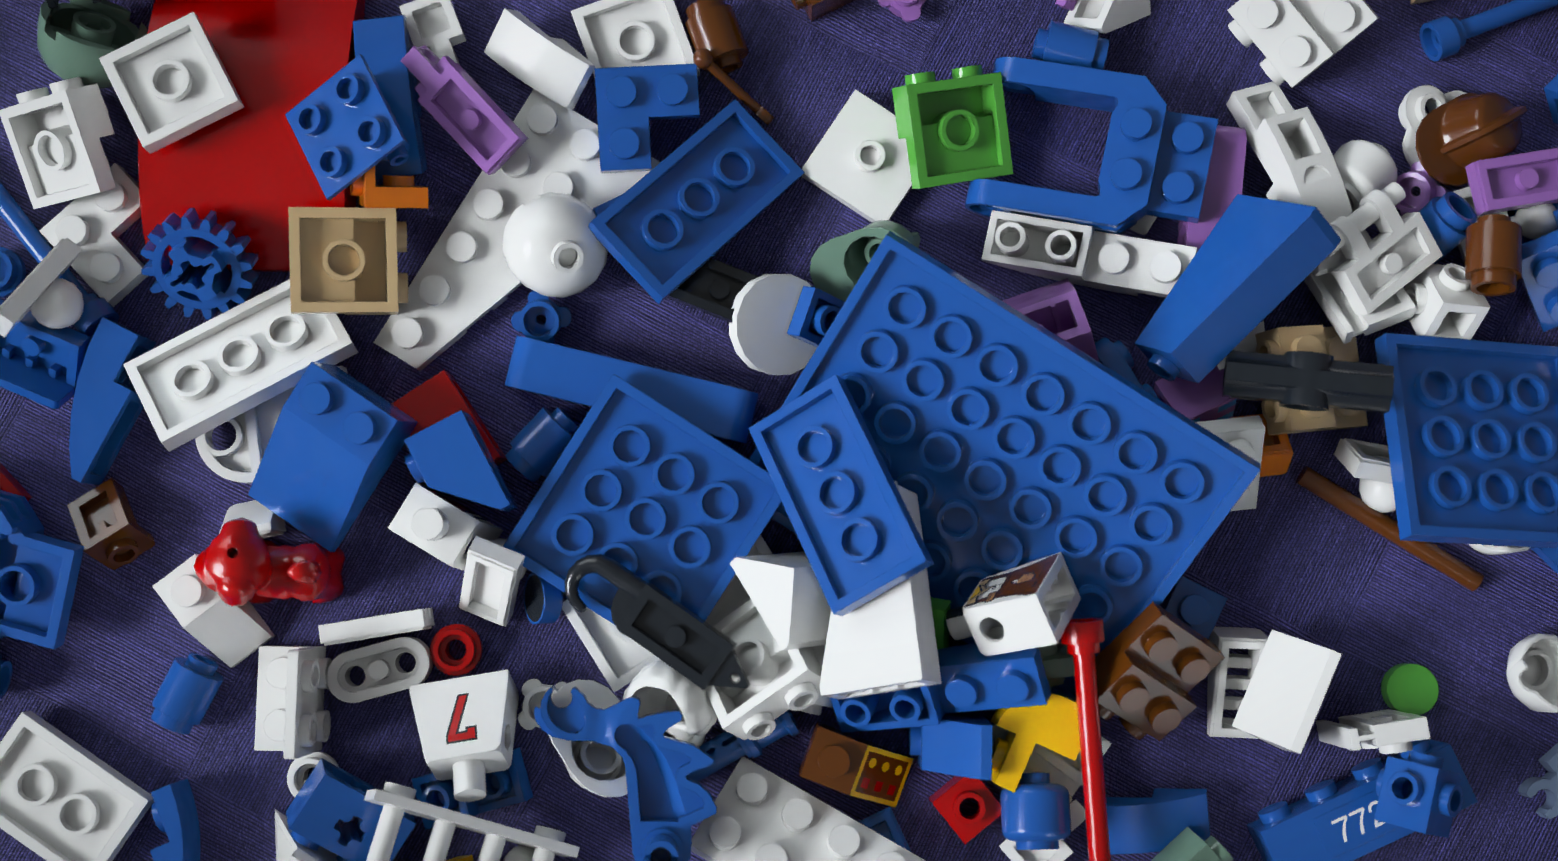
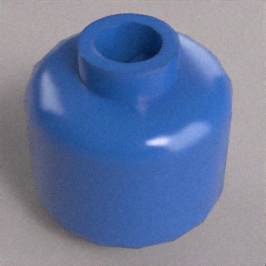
M1023 773L1015 793L1005 788L1001 791L1002 833L1009 841L1016 842V850L1059 849V841L1065 840L1070 836L1071 813L1069 791L1061 784L1050 783V773Z

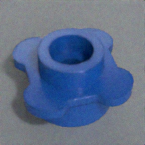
M532 290L528 295L529 302L521 311H516L512 315V327L516 331L522 332L527 338L554 344L555 335L561 327H567L571 323L572 313L568 307H559L549 299V296H543ZM540 314L546 317V322L543 324L537 321V316Z

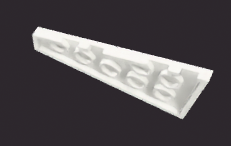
M533 89L513 121L528 139L495 174L488 175L482 170L408 287V303H398V314L389 317L373 343L419 371L423 370L467 333V329L491 309L494 311L508 299L507 296L522 285L509 268L502 248L505 226L515 209L523 203L526 205L531 200L540 198L539 195L553 192L569 194L584 202L593 210L594 207L624 194L650 171L601 173L598 125ZM651 157L653 169L660 162Z

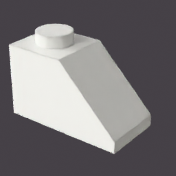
M194 554L152 587L180 625L225 664L233 668L275 635L250 602L242 606L231 607L221 600L217 592L209 589L196 575L194 564L199 554Z

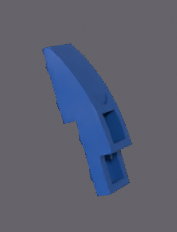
M976 643L937 649L942 684L848 699L830 698L841 733L940 725L945 713L1047 705L1051 691L1039 647L992 656L981 654Z

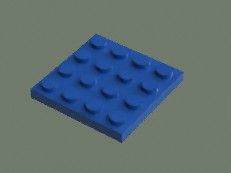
M1385 333L1374 340L1377 364L1394 366L1393 396L1389 412L1384 413L1400 540L1558 548V347Z
M612 374L503 547L524 555L523 567L564 593L568 570L577 560L587 555H605L616 560L647 583H652L706 621L736 574L730 563L736 557L748 555L780 505L781 499L768 471L616 374ZM591 573L585 575L578 587L580 598L587 608L614 624L611 608L619 588L598 574Z

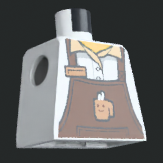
M1060 552L982 579L964 606L947 611V627L955 640L973 636L980 653L985 656L1049 646L1058 643L1081 597Z

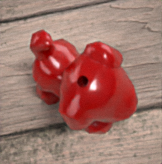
M238 518L226 522L219 535L212 540L209 547L198 555L194 564L198 578L209 589L217 592L221 600L231 607L242 606L247 602L253 604L269 603L274 598L283 600L296 598L304 602L327 603L334 601L344 590L342 569L345 555L339 547L335 552H330L317 542L314 544L304 543L298 546H277L272 541L264 540L258 531L256 523L246 518Z

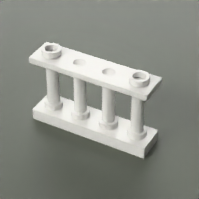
M385 782L383 790H367L364 801L383 806L366 861L390 860L404 812L435 821L423 861L446 860L455 827L485 835L478 861H500L506 841L535 849L531 861H553L555 855L577 858L580 849L578 846L564 843L565 832L536 825L533 834L414 800L417 790L396 783Z

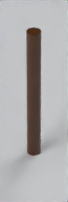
M1305 466L1296 479L1297 484L1470 591H1475L1482 583L1484 574L1432 542L1400 540L1396 520L1385 513H1380L1368 507L1362 499L1312 468Z

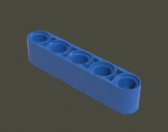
M516 336L504 386L592 407L612 374H616L711 436L745 444L748 443L750 434L748 428L752 426L759 397L758 393L540 340Z

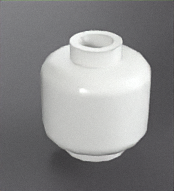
M1351 140L1343 144L1333 155L1342 177L1352 212L1360 207L1361 199L1375 189L1382 190L1390 183L1397 181V167L1388 150L1378 143L1366 140Z

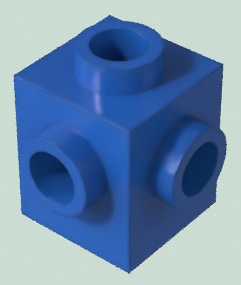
M1410 751L1408 761L1387 756L1385 767L1379 772L1376 781V793L1379 798L1374 820L1423 834L1449 838L1453 817L1459 813L1463 802V790L1460 786L1462 774L1443 770L1444 758Z

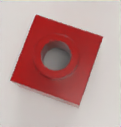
M954 776L928 797L964 844H967L1001 816V804L979 779ZM966 798H974L978 802V809L972 816H964L960 813V804Z

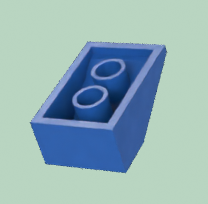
M311 362L281 409L248 495L328 551L335 552L405 444L404 439L410 436L418 421L337 366Z

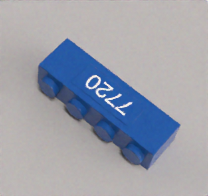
M1432 739L1412 741L1413 750L1411 751L1444 758L1443 770L1462 774L1460 786L1463 790V802L1460 811L1478 803L1451 744ZM1410 751L1399 753L1393 757L1408 761ZM1372 758L1352 767L1351 772L1353 775L1337 783L1333 779L1318 782L1304 791L1306 797L1290 805L1286 801H1281L1261 809L1257 813L1260 819L1246 826L1262 860L1354 861L1416 832L1374 820L1379 798L1376 793V781L1379 772L1385 767L1386 760L1382 761L1381 758Z

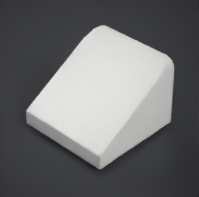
M256 500L229 507L221 526L222 529L223 525L228 521L246 518L256 523L263 539L282 535L286 531L284 519Z

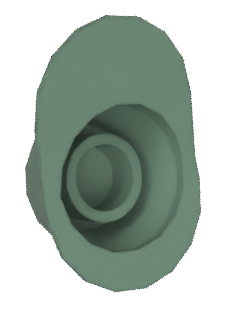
M878 220L866 225L862 229L832 238L820 245L811 258L810 275L813 285L845 302L889 231H892L917 248L921 237L918 232L910 233L909 230L899 223L890 220Z

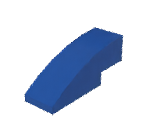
M405 15L353 21L355 58L359 54L364 56L385 100L397 119L405 139H407L410 145L407 151L409 159L405 163L391 166L389 161L381 160L376 164L375 180L383 179V175L423 174L428 169L419 119L422 117L421 105L417 100L419 94L415 90L417 82L416 77L401 62V59L411 49Z
M105 317L101 318L87 348L76 383L70 421L69 453L71 478L80 483L93 485L102 484L144 408L135 388L132 387L133 384L123 364L152 350L157 343Z

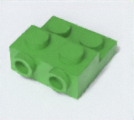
M982 65L951 69L952 79L936 81L935 71L904 76V86L892 88L898 139L906 138L912 189L1013 174L1001 72L983 74Z

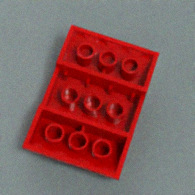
M155 0L147 34L194 12L200 18L244 108L151 154L143 148L138 138L139 195L145 245L149 241L147 237L157 224L162 225V222L169 214L174 212L181 218L189 208H195L199 219L204 220L212 210L217 213V224L224 226L231 220L236 222L235 229L232 232L236 238L247 235L251 238L244 251L245 253L258 254L259 258L251 270L256 272H290L288 207L356 208V196H351L350 185L333 199H326L285 114L355 58L353 21L364 20L365 0ZM169 257L170 264L173 265V261ZM228 264L227 269L232 271L231 265Z

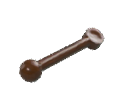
M701 48L695 51L693 61L697 67L709 70L766 125L772 122L774 117L713 61V55L710 50Z

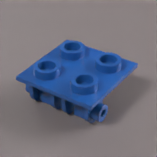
M361 54L285 114L327 200L333 199L381 160L389 161L391 166H398L409 159L407 151L410 145L407 139H405L388 102L385 100L375 76H373L364 56Z

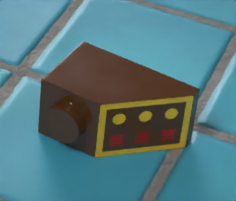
M817 721L801 762L799 775L844 794L896 808L914 758L850 733H841V730Z

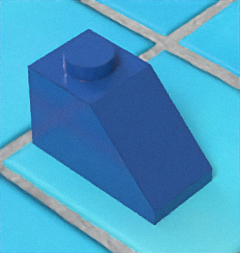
M460 410L404 439L410 451L408 455L404 456V460L418 484L426 482L429 488L507 512L518 507L470 414Z
M980 711L945 713L940 725L909 727V755L918 756V764L922 770L972 779L992 780V724Z

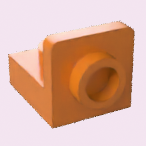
M374 166L350 185L351 196H359V205L365 208H428V187L414 185V176L383 175V185H375Z

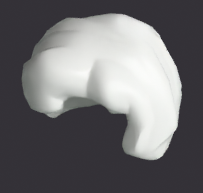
M662 660L644 666L624 691L623 700L633 696L640 698L639 717L662 711L680 710L682 720L668 728L665 732L676 739L693 743L698 747L703 744L705 735L710 731V728L716 723L718 718L706 690L701 689Z

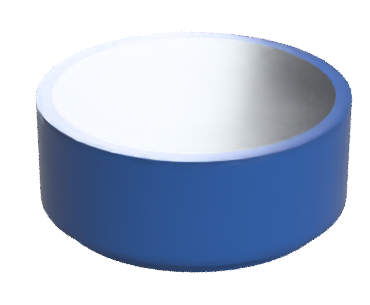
M531 573L524 587V607L527 618L532 624L555 623L562 611L563 592L538 575Z

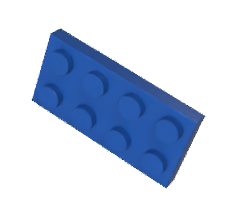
M735 99L594 218L588 227L608 252L660 304L791 188L805 172Z
M836 374L748 428L834 615L842 617L934 564L843 378Z

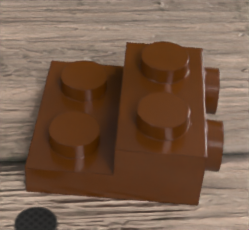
M1152 602L1095 657L1099 714L1105 720H1110L1115 714L1118 715L1123 727L1138 740H1142L1148 734L1161 741L1197 707L1188 692L1202 681L1225 657L1213 642L1155 602Z

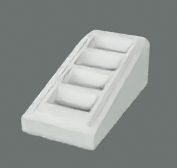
M1215 626L1209 640L1218 647L1225 658L1208 674L1207 734L1209 737L1258 739L1233 727L1232 724L1235 718H1224L1223 709H1239L1243 697L1225 696V689L1247 690L1268 636L1256 628ZM1229 649H1248V655L1229 654ZM1227 668H1247L1248 676L1227 675Z

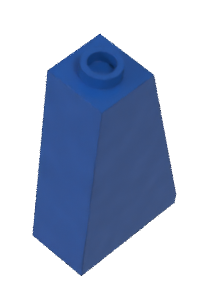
M1237 194L1135 342L1136 346L1149 358L1147 366L1150 370L1168 381H1174L1176 377L1195 383L1202 381L1340 243L1341 238L1317 207Z

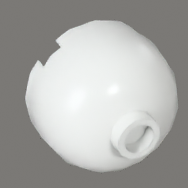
M553 192L539 195L540 198L533 199L526 205L524 203L514 210L505 226L502 245L509 268L524 286L543 296L560 298L581 293L593 284L606 265L608 250L596 239L588 227L590 222L596 218L592 209L569 194Z

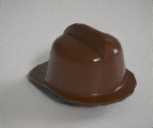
M1493 92L1479 95L1475 93L1462 94L1432 110L1421 120L1416 131L1415 147L1419 161L1429 176L1441 184L1458 186L1469 183L1465 169L1467 165L1478 160L1509 156L1518 147L1522 138L1520 118L1528 109L1526 106L1514 107L1503 95Z

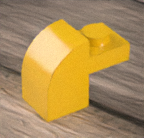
M1051 692L1047 705L997 709L990 720L997 726L1008 730L1005 740L998 737L992 746L991 781L1014 793L1036 743L1076 761L1080 752L1077 702Z

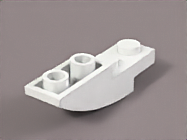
M1273 81L1232 92L1226 105L1239 127L1245 128L1249 144L1273 182L1266 194L1267 198L1317 207L1329 224L1340 216L1348 217L1352 214L1351 204L1334 157L1308 107L1293 110L1279 85H1276ZM1342 250L1337 251L1330 258H1325L1312 271L1314 277L1332 272L1347 260Z
M992 210L981 260L1004 268L1057 281L1068 278L1071 284L1133 296H1138V293L1166 298L1198 251L1197 247L1094 231L1093 226Z

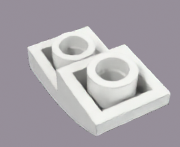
M506 8L484 51L486 55L522 82L567 109L575 108L595 68L593 63L564 39L549 37L518 10Z

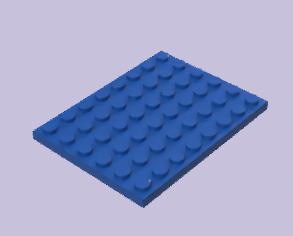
M889 231L884 237L781 406L782 408L835 374L845 380L893 481H897L899 486L917 494L923 542L934 562L933 565L927 568L930 597L951 601L950 609L964 606L982 579L1061 552L1081 597L1071 619H1103L1105 641L1099 643L1100 652L1152 602L1160 606L1261 470L1260 463L892 231ZM756 447L749 460L767 471ZM781 501L771 518L796 534ZM973 636L961 639L967 644L976 643ZM1075 676L1064 677V684L1051 688L1052 693L1077 702Z

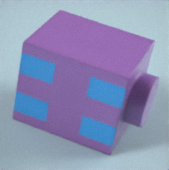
M1216 366L1199 383L1176 377L1174 381L1162 378L1154 384V391L1160 401L1194 422L1233 418L1237 398L1222 397L1224 369L1219 370Z

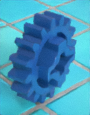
M189 208L181 218L174 212L169 214L162 222V225L157 224L147 236L149 241L142 248L140 254L149 259V261L141 269L142 275L155 276L156 281L149 290L152 293L164 291L168 295L165 302L167 308L173 307L178 302L184 305L185 317L190 318L196 309H201L205 319L210 320L218 309L224 313L236 307L237 303L242 304L246 301L252 292L250 289L259 276L258 273L251 270L259 260L258 254L245 253L244 249L251 241V238L248 235L236 238L232 234L236 222L231 220L224 226L217 224L216 211L211 210L205 219L202 220L199 219L195 208ZM169 257L172 259L173 265L170 264ZM228 264L231 265L232 274L227 269ZM232 275V280L230 283L228 279Z

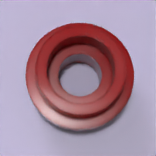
M451 624L443 627L435 634L430 645V655L434 665L441 672L451 676H460L472 671L479 664L483 653V645L479 635L474 629L464 624ZM454 640H460L466 646V653L461 659H455L449 653V646Z

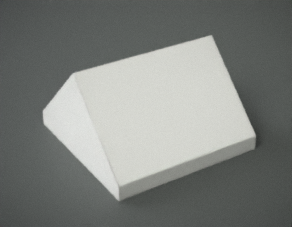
M805 552L736 557L730 563L782 651L826 645L831 608Z
M1271 630L1232 726L1277 748L1301 754L1342 654Z

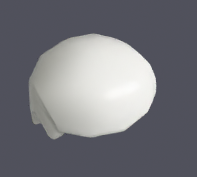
M1530 634L1518 642L1508 655L1506 677L1509 688L1513 695L1530 710L1558 713V637L1554 634Z

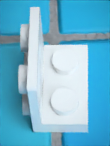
M259 646L254 751H283L284 759H298L322 750V742H327L331 727L330 712L324 710V689H329L327 670L332 662L331 658H326V646Z

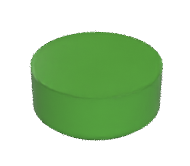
M1401 663L1391 667L1385 673L1381 683V693L1385 703L1392 710L1422 715L1435 705L1439 694V687L1435 676L1426 667L1418 664Z

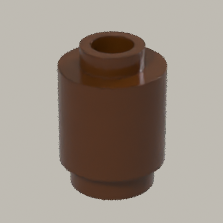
M698 0L686 9L688 20L685 25L695 51L701 48L710 50L713 55V61L727 74L743 66L742 59L748 55L749 50L732 6L727 5L724 0Z
M1489 214L1481 216L1476 223L1471 224L1466 229L1465 278L1466 280H1471V291L1475 294L1500 296L1514 292L1516 290V281L1522 277V226L1512 222L1511 218L1507 215Z

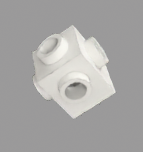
M1431 264L1404 288L1416 306L1414 315L1409 321L1419 336L1471 340L1491 308L1484 295L1475 294L1471 291V280H1466L1465 267L1458 264Z

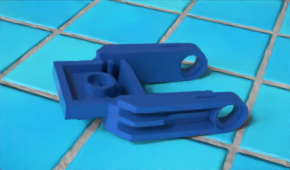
M1000 57L995 60L992 73L1001 72L1003 90L1034 95L1035 101L1112 112L1098 180L1099 195L1090 196L997 180L975 179L969 183L965 202L967 210L988 217L991 216V212L994 210L1093 226L1094 231L1121 235L1136 225L1137 221L1146 215L1198 223L1218 119L1167 111L1166 102L1146 76L1019 57Z
M0 490V639L7 636L55 650L64 645L84 546L44 535L45 528L26 497Z

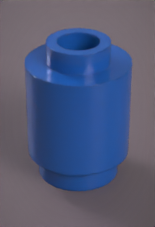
M1051 20L1048 30L1038 29L1031 58L1103 70L1109 48V39L1098 37L1099 32Z
M1446 192L1442 197H1433L1418 211L1443 254L1433 264H1438L1466 238L1467 227L1477 221V215L1471 205L1453 192Z
M543 407L510 442L512 448L505 454V457L523 476L535 483L542 475L545 477L549 475L579 428V424L560 407H557L553 412Z
M193 652L189 653L187 658L176 657L152 701L155 709L151 719L170 731L185 735L190 734L194 725L201 724L224 680L216 672L219 665L212 659Z

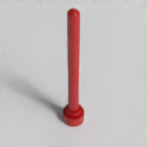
M1102 618L1070 619L1061 636V644L1067 645V654L1073 655L1089 861H1111L1095 653L1100 652L1099 643L1105 641Z

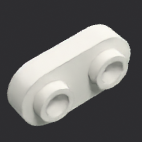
M399 637L343 652L335 657L328 667V687L336 698L347 703H357L409 689V686L422 684L429 677L433 668L430 649L418 638ZM406 652L412 654L416 661L415 667L411 672L404 671L399 664L400 657ZM355 666L361 667L365 672V680L361 685L354 684L350 679V671Z

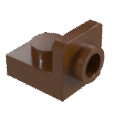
M112 478L67 505L81 545L84 546V552L111 570H116L123 565L133 562L139 555L155 546L152 534L137 524L123 486Z

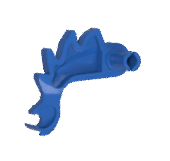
M555 685L549 688L541 700V707L535 706L534 708L536 723L544 732L555 738L570 741H594L614 748L623 758L626 771L634 860L689 861L692 848L691 826L715 815L717 805L711 793L702 784L687 777L693 771L711 766L713 764V757L693 743L664 735L668 728L682 720L681 711L668 710L639 717L641 701L636 696L628 697L606 709L596 708L577 687L571 689V703L566 707H558L552 701Z

